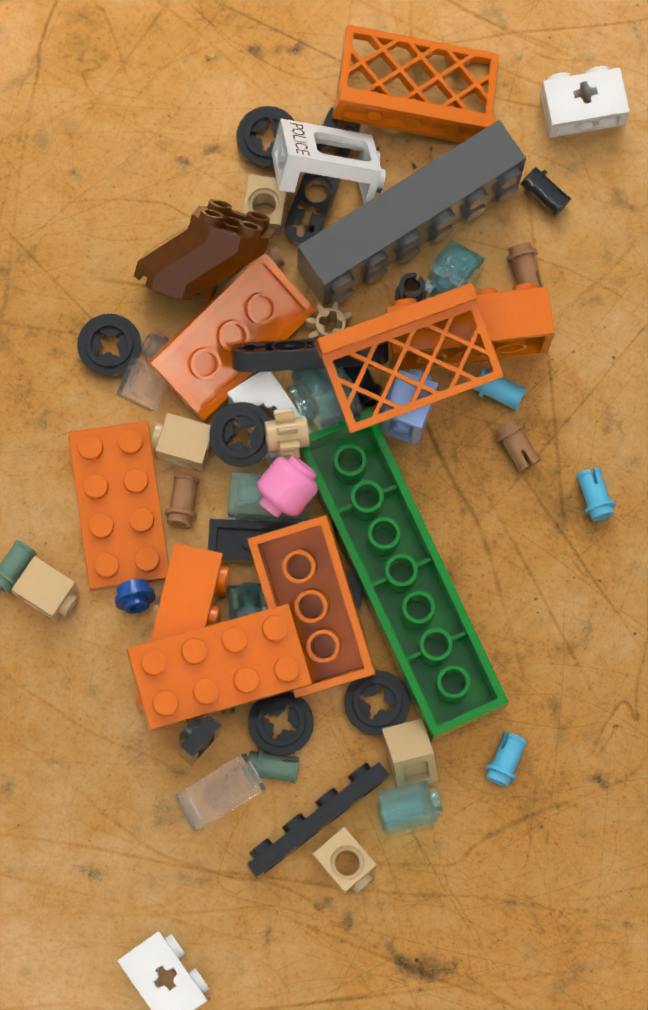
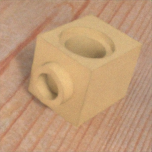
M249 174L242 213L247 214L249 211H254V208L261 203L272 205L275 210L270 215H267L270 218L269 227L275 230L274 236L281 237L288 192L278 189L276 178Z
M167 413L164 424L157 422L151 440V446L156 447L157 459L204 472L211 449L209 436L211 425Z
M36 556L32 558L11 589L15 597L55 623L60 615L67 617L79 599L75 595L78 590L76 583Z
M422 718L382 729L387 757L398 791L439 781L434 751Z
M345 827L312 854L313 859L343 894H346L350 889L355 894H358L375 879L370 872L376 868V863ZM351 853L357 858L359 868L354 874L342 875L337 871L335 859L340 854Z

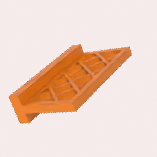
M347 24L337 98L334 103L332 118L463 143L495 123L496 115H493L499 54ZM353 39L368 41L375 49V52L362 59L352 47ZM396 47L404 48L414 59L400 66L389 52ZM434 54L444 56L452 66L439 74L427 59ZM380 57L393 71L381 80L378 79L368 66ZM352 60L354 65L350 67V61ZM471 62L488 65V72L485 77L476 81L465 66ZM417 65H420L431 78V80L420 87H417L406 73ZM359 70L371 83V86L365 90L347 87L348 78ZM456 72L469 86L457 95L444 81ZM399 78L410 93L404 97L393 96L385 85ZM436 85L448 100L441 105L434 104L423 93ZM475 93L484 104L483 113L469 110L461 100Z
M472 282L323 336L314 342L319 357L322 358L349 434L504 377L476 302L478 297ZM466 312H470L475 325L470 341H466L448 332L454 317ZM447 320L443 329L433 325ZM426 328L440 335L431 356L409 346L417 330ZM409 334L405 344L395 339ZM477 336H479L483 348L474 344ZM444 338H448L466 347L457 368L436 358ZM388 342L402 349L393 370L371 360L377 345ZM370 348L367 357L357 354V352ZM471 350L486 356L492 373L477 378L462 371ZM406 352L428 361L419 382L397 372ZM349 356L364 364L353 384L338 377L333 361ZM433 364L454 373L448 389L439 392L424 385ZM368 365L390 375L381 396L359 387ZM459 376L470 380L455 386ZM394 378L416 387L410 403L400 406L385 399ZM342 385L352 389L348 399L345 396ZM421 390L431 394L417 400ZM356 392L378 401L372 416L359 422H355L350 409V404ZM382 404L393 408L389 411L378 414Z

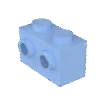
M409 369V372L399 370L398 373L419 382L423 371ZM428 374L424 385L437 390L438 383L431 381L432 377ZM396 378V381L392 382L385 399L400 406L408 404L416 387ZM421 390L417 400L431 394ZM382 404L379 412L383 413L393 408ZM433 404L382 422V433L418 446Z

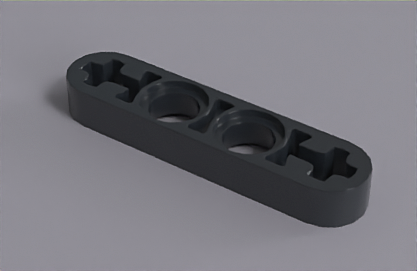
M334 106L327 113L323 126L337 128V122L332 118ZM350 122L349 124L353 127L346 126L344 129L360 133L361 124ZM316 143L319 152L333 149L341 157L350 158L353 149ZM304 172L285 224L286 238L291 245L298 248V245L323 230L342 179ZM313 184H320L326 188L328 196L322 202H311L305 195L306 189ZM306 209L312 212L309 220V229L313 232H305L303 237L297 236V228L293 225L300 226L302 224Z
M317 339L247 342L236 344L231 348L232 368L239 372L325 368L314 344ZM384 342L377 345L371 360L378 364L387 363L389 361V343ZM370 348L357 352V354L367 357ZM349 356L333 361L335 368L360 367L364 364Z

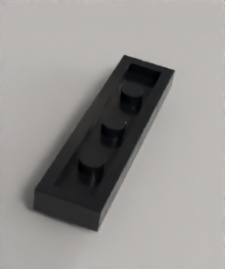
M367 762L347 777L351 781L350 785L339 793L335 788H332L315 802L318 806L315 812L307 818L300 813L282 827L286 834L272 843L268 838L256 846L249 853L253 859L247 863V866L257 880L385 782L389 777L388 772L380 762L372 768Z

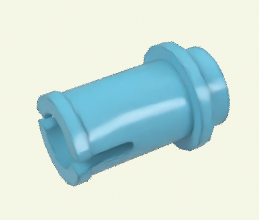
M483 367L479 377L492 373V371ZM503 377L473 389L480 392L478 396L482 397L484 394L516 411L527 388L521 387Z
M594 467L592 469L593 473H591L590 469H586L578 473L576 478L579 481L587 508L584 510L585 515H590L592 521H601L615 514L613 507L616 506V502L609 497L601 468Z
M503 732L492 763L486 764L485 770L488 773L485 778L502 787H509L511 781H516L517 777L514 775V772L528 741L513 733Z

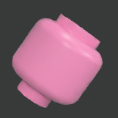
M291 455L289 459L278 457L257 483V489L263 496L259 503L278 518L282 513L293 517L298 516L318 491L317 482L314 480L318 474L294 455Z

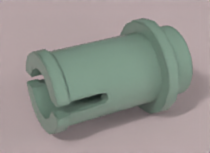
M19 540L14 542L13 547L0 563V591L6 594L10 593L32 558L37 555L32 548Z
M259 748L258 752L250 751L246 775L254 776V781H258L259 777L296 783L299 757L263 753V748Z

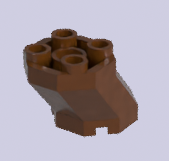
M210 199L207 206H198L192 213L189 225L143 254L137 261L134 277L140 281L143 276H146L147 281L145 285L149 289L181 300H191L193 293H202L201 300L210 301L217 291L219 282L266 253L271 246L275 230L269 227L270 218L265 214L254 211L244 214L232 210V205L225 201Z

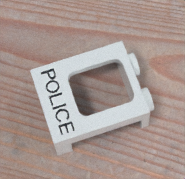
M280 119L271 153L279 190L294 193L300 172L358 182L364 204L372 200L376 192H382L386 173L385 169H381L380 151L376 150L372 135ZM316 143L360 151L358 159L323 154L317 150Z

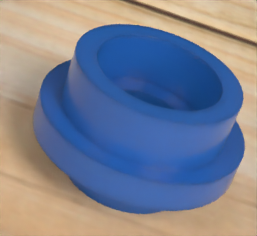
M144 579L128 580L117 587L115 604L118 609L125 610L129 614L141 613L147 610L150 606L149 604L155 600V591L149 587L148 581Z

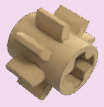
M334 302L332 308L326 309L318 304L316 307L317 318L310 317L306 319V326L315 329L308 336V339H318L329 335L325 333V327L328 326L329 322L336 323V328H334L332 333L348 328L346 324L352 320V312L343 314L338 310V302Z
M293 408L273 410L275 420L264 422L268 452L278 451L279 457L288 459L291 455L300 458L299 448L310 446L306 417H295Z

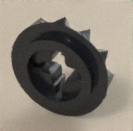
M262 106L251 110L241 119L237 128L236 139L238 149L244 155L247 162L251 161L261 168L274 166L271 153L275 141H272L270 147H267V151H265L264 146H262V139L256 137L257 135H264L266 130H268L269 124H272L273 137L276 138L280 119L295 121L291 115L277 107Z
M102 314L92 318L84 325L78 336L77 348L80 359L86 368H89L99 376L117 377L119 374L131 370L134 363L140 357L141 338L135 325L127 318L117 314ZM99 334L109 341L115 338L120 339L116 344L120 357L116 354L113 355L109 351L104 355H100L103 345L98 336Z
M236 402L224 407L217 413L210 427L209 436L213 451L223 462L232 466L244 468L260 463L261 459L268 453L264 422L271 421V418L260 407L248 402ZM234 421L245 429L254 428L253 432L248 436L249 444L252 448H249L240 441L232 442L233 438L237 435Z
M376 670L374 675L352 681L345 694L344 709L350 723L364 734L383 736L382 729L403 723L410 708L409 693L403 682L397 676L382 670ZM381 687L385 688L383 702L388 704V707L393 708L394 711L380 709L377 715L375 714L374 718L370 719V705L364 699H361L360 696L374 698L377 692H380Z
M291 691L256 701L248 717V728L254 743L269 754L286 756L301 750L310 739L313 731L314 719L308 703L302 697L295 698L294 692ZM288 707V722L293 725V728L298 730L296 732L292 729L290 731L283 729L280 735L278 734L276 739H273L274 725L264 716L279 717Z

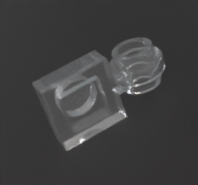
M153 333L148 334L140 351V354L145 356L146 362L138 358L130 359L117 391V396L149 412L157 410L167 383L147 361L168 342V336L162 333L156 335Z

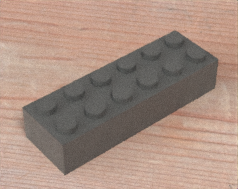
M498 120L298 245L297 269L323 307L331 302H338L340 304L350 298L355 292L353 288L364 281L371 284L382 278L388 271L386 268L398 260L401 263H405L415 257L421 251L419 248L421 245L431 239L434 242L444 239L454 230L452 226L464 218L469 222L480 216L486 210V204L496 198L499 201H503L512 196L519 189L518 184H520L526 157L501 121Z

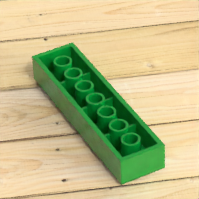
M367 408L354 414L353 417L355 422H359L371 417L373 412L371 408ZM342 419L309 434L310 446L299 448V459L318 474L314 479L318 485L316 493L325 515L329 514L337 541L358 582L362 595L418 716L423 720L430 741L433 742L505 709L509 701L379 425L376 424L349 434L345 420Z

